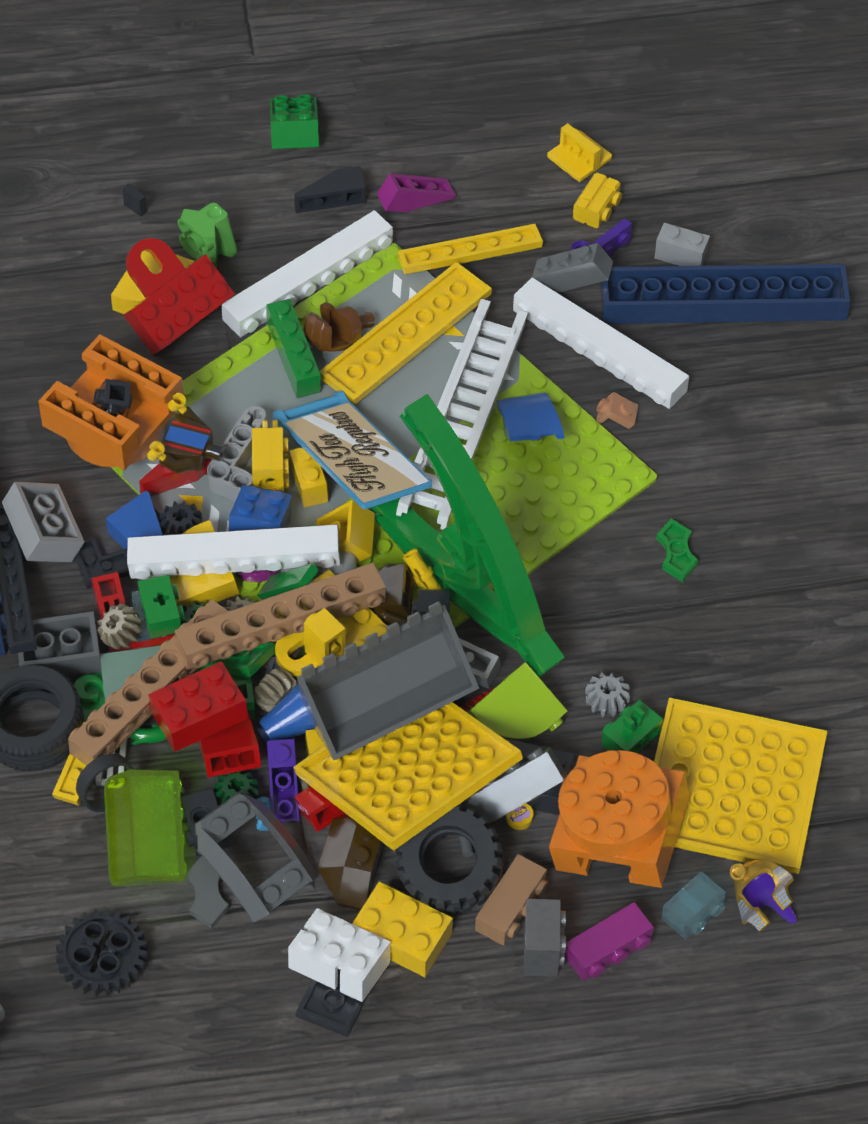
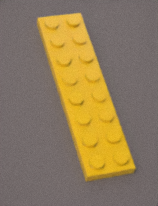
M455 262L319 371L321 380L335 391L342 390L347 399L355 406L477 307L481 299L485 300L492 293V288Z

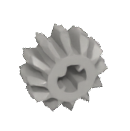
M601 672L599 678L592 676L590 684H587L585 689L587 705L591 706L593 713L601 711L602 718L606 713H610L614 718L616 712H622L630 702L629 684L624 683L623 676L614 678L613 672L609 676H605Z

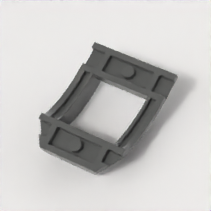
M236 793L195 823V835H197L198 842L197 852L208 861L222 878L239 904H242L252 923L270 915V911L306 884L313 882L318 875L298 843L280 820L263 802L246 794ZM256 815L272 833L291 860L252 888L238 867L217 843Z

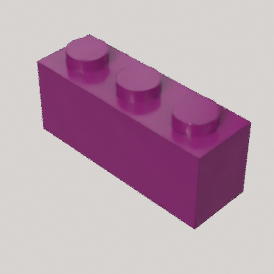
M633 902L566 942L564 957L582 981L590 977L596 978L613 963L619 964L623 962L630 953L637 949L640 951L646 948L651 943L654 927Z

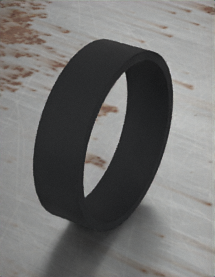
M106 754L96 758L82 770L77 779L76 793L89 810L107 812L117 808L130 797L136 787L137 773L122 755ZM126 766L125 779L115 792L100 800L86 799L88 787L98 774L110 767Z

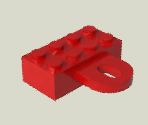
M155 238L139 241L131 247L127 254V272L145 299L123 314V316L152 355L165 348L235 294L206 254L185 268L172 249L165 242ZM143 251L149 252L160 267L158 274L152 273L142 261L141 253Z

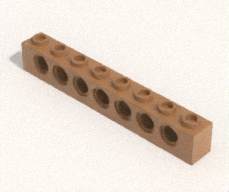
M370 563L176 629L175 646L187 670L195 667L200 668L209 662L229 658L233 654L244 650H252L258 645L270 641H278L284 636L304 632V622L306 619L323 608L337 619L342 616H351L357 611L369 607H377L385 602L386 586L374 563Z
M210 600L205 606H201L196 611L194 617L188 623H183L179 628L229 611L215 601ZM175 636L170 640H166L153 657L147 658L142 664L141 669L135 675H130L117 692L111 693L106 699L105 704L99 710H94L80 728H75L68 739L71 755L87 766L100 756L112 754L152 715L148 694L188 677L199 669L196 667L189 670L186 669L175 646Z

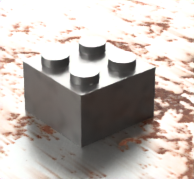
M526 899L524 976L558 977L559 966H564L566 911H560V900Z

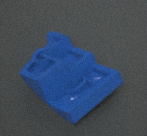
M545 392L497 400L498 411L503 416L505 436L509 441L540 440L544 436L555 435L557 439H564V432L557 412Z

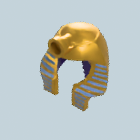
M762 859L731 866L730 876L734 879L736 899L742 924L745 925L749 922L758 931H762L770 923L761 911V908L764 906L772 907L776 913H779L789 923L797 921V917L790 906L794 900L788 891V886L794 879L788 871L775 863Z

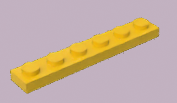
M536 224L399 250L397 258L404 275L451 266L455 262L461 264L542 248L543 240Z

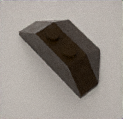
M347 814L332 819L318 865V871L338 906L361 911L369 898L384 843Z

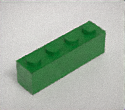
M286 299L266 304V323L296 398L320 393L321 375L291 300Z

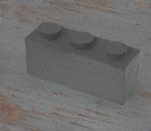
M599 243L537 259L532 278L556 293L609 280L613 261Z

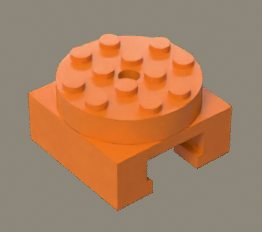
M99 334L82 353V360L86 362L87 370L70 388L56 381L38 401L43 427L64 437L70 448L83 460L101 467H119L125 471L129 465L147 457V453L151 450L149 446L152 442L162 441L166 423L176 413L168 408V402L174 400L173 395L176 393L184 395L182 377ZM105 379H116L131 383L130 394H132V404L130 409H127L123 415L119 414L117 417H114L97 408V404L94 403L96 388L99 389Z
M610 750L591 757L579 755L576 766L565 778L559 793L560 814L549 845L555 869L557 871L588 876L592 860L631 866L628 876L630 883L662 888L690 797L685 772L659 768L649 758L630 751Z

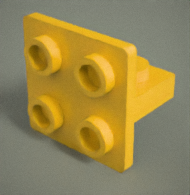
M567 123L561 127L560 144L549 151L547 157L578 182H581L612 159V154L581 130L575 129Z

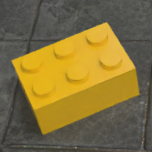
M378 882L352 924L390 941V960L426 977L452 935L453 918Z

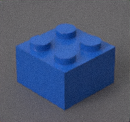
M242 485L229 515V531L287 528L291 520L292 494Z

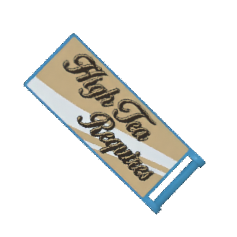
M342 390L334 392L333 396L285 411L280 409L273 412V419L278 420V426L281 425L362 509H368L432 487V481L347 399Z

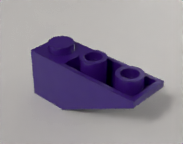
M294 739L267 741L272 813L280 822L300 821L299 807L294 798L298 794L297 775L294 770L296 765Z

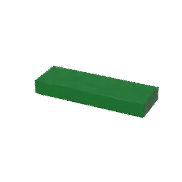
M311 563L272 575L265 582L257 596L264 600L309 585L317 574L318 568Z

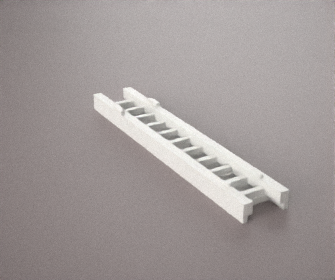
M484 299L480 300L437 406L444 417L449 415L474 423L473 428L448 421L457 437L467 440L466 445L463 446L472 461L524 330L528 315L527 312L518 310L512 328L486 321L485 318L491 301ZM480 333L489 337L506 341V343L502 344L493 340L479 337L478 335ZM472 350L499 357L500 359L498 361L472 353ZM466 366H468V367H471V368H474V369H478V370H481V371H484V372H487V373H491V374H493V377L486 376V375H483V374H480V373H477V372H473V371L467 370V369H465V368H466ZM459 383H463L482 390H486L487 392L486 394H482L473 390L460 387L458 385ZM454 398L479 406L480 410L452 403V400ZM420 448L414 465L432 481V489L444 492L438 477L424 472L425 467L432 469L433 467L423 449ZM419 491L400 498L396 515L407 514L411 502L440 511L437 523L441 524L442 530L447 527L452 511L446 496L442 498Z

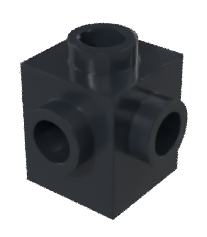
M105 379L99 389L96 388L93 401L97 404V408L114 417H117L119 414L123 415L127 409H130L132 404V394H130L131 383L116 379Z

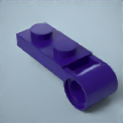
M624 218L592 244L599 243L607 255L611 257L614 251L621 246H625L630 241L632 223ZM583 240L576 241L571 245L570 250L592 244Z

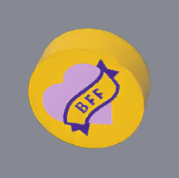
M524 803L506 814L507 824L515 830L527 829L533 822V809L530 805Z

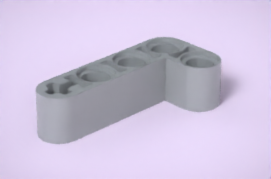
M251 406L243 412L222 444L224 453L221 461L212 459L208 465V488L213 493L235 502L242 485L253 486L252 475L248 471L243 470L252 455V428H263V420H266V412L263 408Z

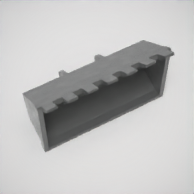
M440 601L430 605L428 613L420 616L419 612L408 616L407 623L400 627L398 622H395L386 627L385 634L378 637L375 632L365 637V644L359 647L355 643L346 646L344 654L337 658L332 653L323 658L322 665L314 668L313 664L302 668V675L297 677L302 702L319 738L328 749L333 760L351 753L479 689L445 605L441 606Z

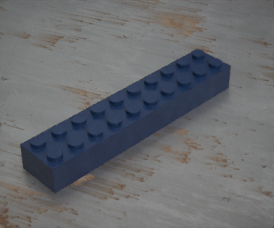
M845 264L612 267L609 280L600 282L602 319L606 324L847 320L850 306Z

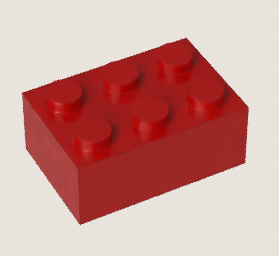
M222 661L148 694L151 713L174 752L248 719L246 700Z

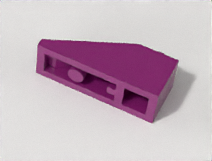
M389 173L377 196L385 211L408 212L454 199L456 194L446 178Z

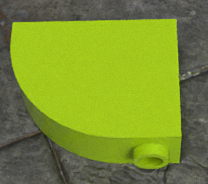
M525 662L467 713L502 738L525 743L547 729L551 732L563 722L560 717L567 710Z

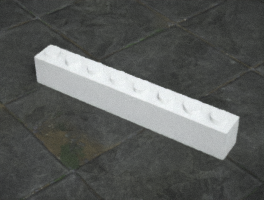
M375 210L221 304L223 321L240 338L247 333L253 332L258 326L266 322V304L290 299L294 306L303 298L311 296L316 290L330 284L340 275L348 273L356 265L369 260L372 255L381 249L384 250L393 243V227Z
M531 278L514 294L513 311L518 313V310L527 312V319L539 329L547 331L558 341L566 343L577 353L583 354L594 361L596 365L607 369L618 379L626 381L637 391L645 393L656 403L670 409L687 392L689 375L536 279Z
M337 525L128 538L127 565L130 577L138 579L169 575L170 578L178 575L198 576L211 573H250L259 570L277 571L280 569L298 568L311 563L316 567L323 568L340 565Z

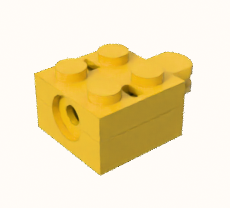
M263 420V428H252L253 486L284 493V489H289L288 438H283V427L278 428V420H273V428H268V420Z

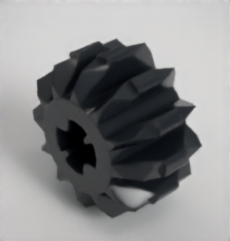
M185 500L182 504H177L174 501L173 507L165 505L164 513H160L159 517L162 534L181 535L188 529L203 523L202 513L197 510L195 504L188 506Z

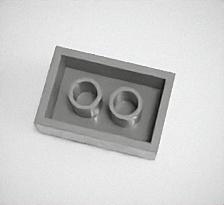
M13 483L2 504L26 560L72 562L84 544V539L59 484Z

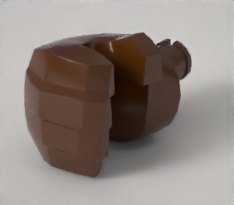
M325 302L320 305L321 317L313 312L305 317L303 330L306 340L315 349L323 352L343 351L358 341L362 329L372 328L375 323H368L375 321V318L371 312L359 315L352 307L345 306L335 309L332 304Z

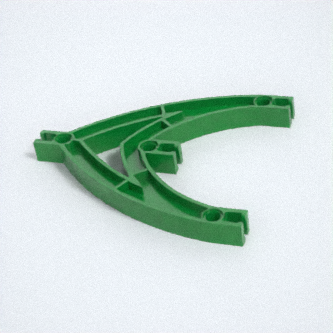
M426 394L408 405L399 417L420 444L431 463L447 497L455 522L439 533L426 523L411 507H409L407 514L402 513L401 516H398L396 512L400 498L368 509L375 513V520L404 554L412 549L418 550L426 565L430 566L434 571L433 575L444 591H450L451 602L493 636L518 651L523 660L540 677L560 663L565 657L545 630L528 574L490 491L456 433L430 396ZM492 582L495 591L487 585Z

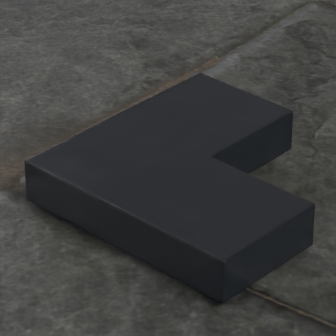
M95 536L84 539V544L76 554L75 561L86 588H92L91 579L93 577L118 572L119 579L129 576L130 573L127 565L128 549L126 548L103 556Z

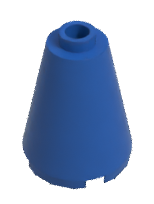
M299 683L259 721L261 727L257 731L265 743L269 740L291 739L306 734L305 730L315 729L300 697Z

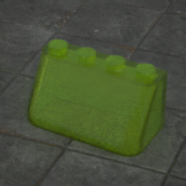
M130 769L107 778L104 786L108 872L112 886L128 887L185 881L187 867L184 862L183 848L185 838L182 833L183 809L180 800L182 785L179 779V771Z

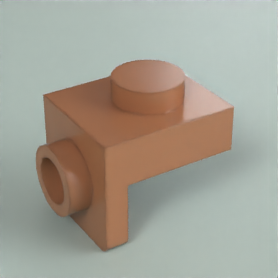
M613 392L598 403L596 421L602 424L609 418L630 429L635 425L638 405Z

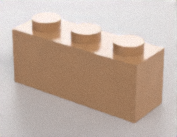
M518 854L476 916L475 931L505 946L509 938L514 939L521 926L519 923L525 917L526 899H535L537 895L541 897L548 886V881H546L547 869Z

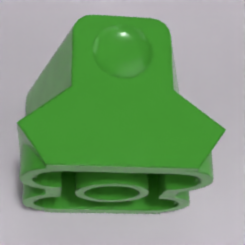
M210 203L200 211L183 210L181 218L177 221L182 231V234L179 235V241L183 249L192 258L197 260L206 254L217 268L218 254L228 257L237 255V246L228 214L217 203Z

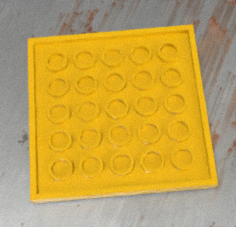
M669 698L654 763L659 768L685 772L690 797L675 847L745 863L762 859L775 863L788 872L799 874L827 731Z
M451 702L336 760L331 758L328 749L324 745L295 765L294 770L298 777L394 851L518 763L523 757L521 750Z

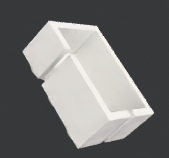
M317 908L304 925V930L301 929L289 945L288 964L290 969L333 989H336L338 986V969H341L340 992L363 1002L390 963L391 942Z

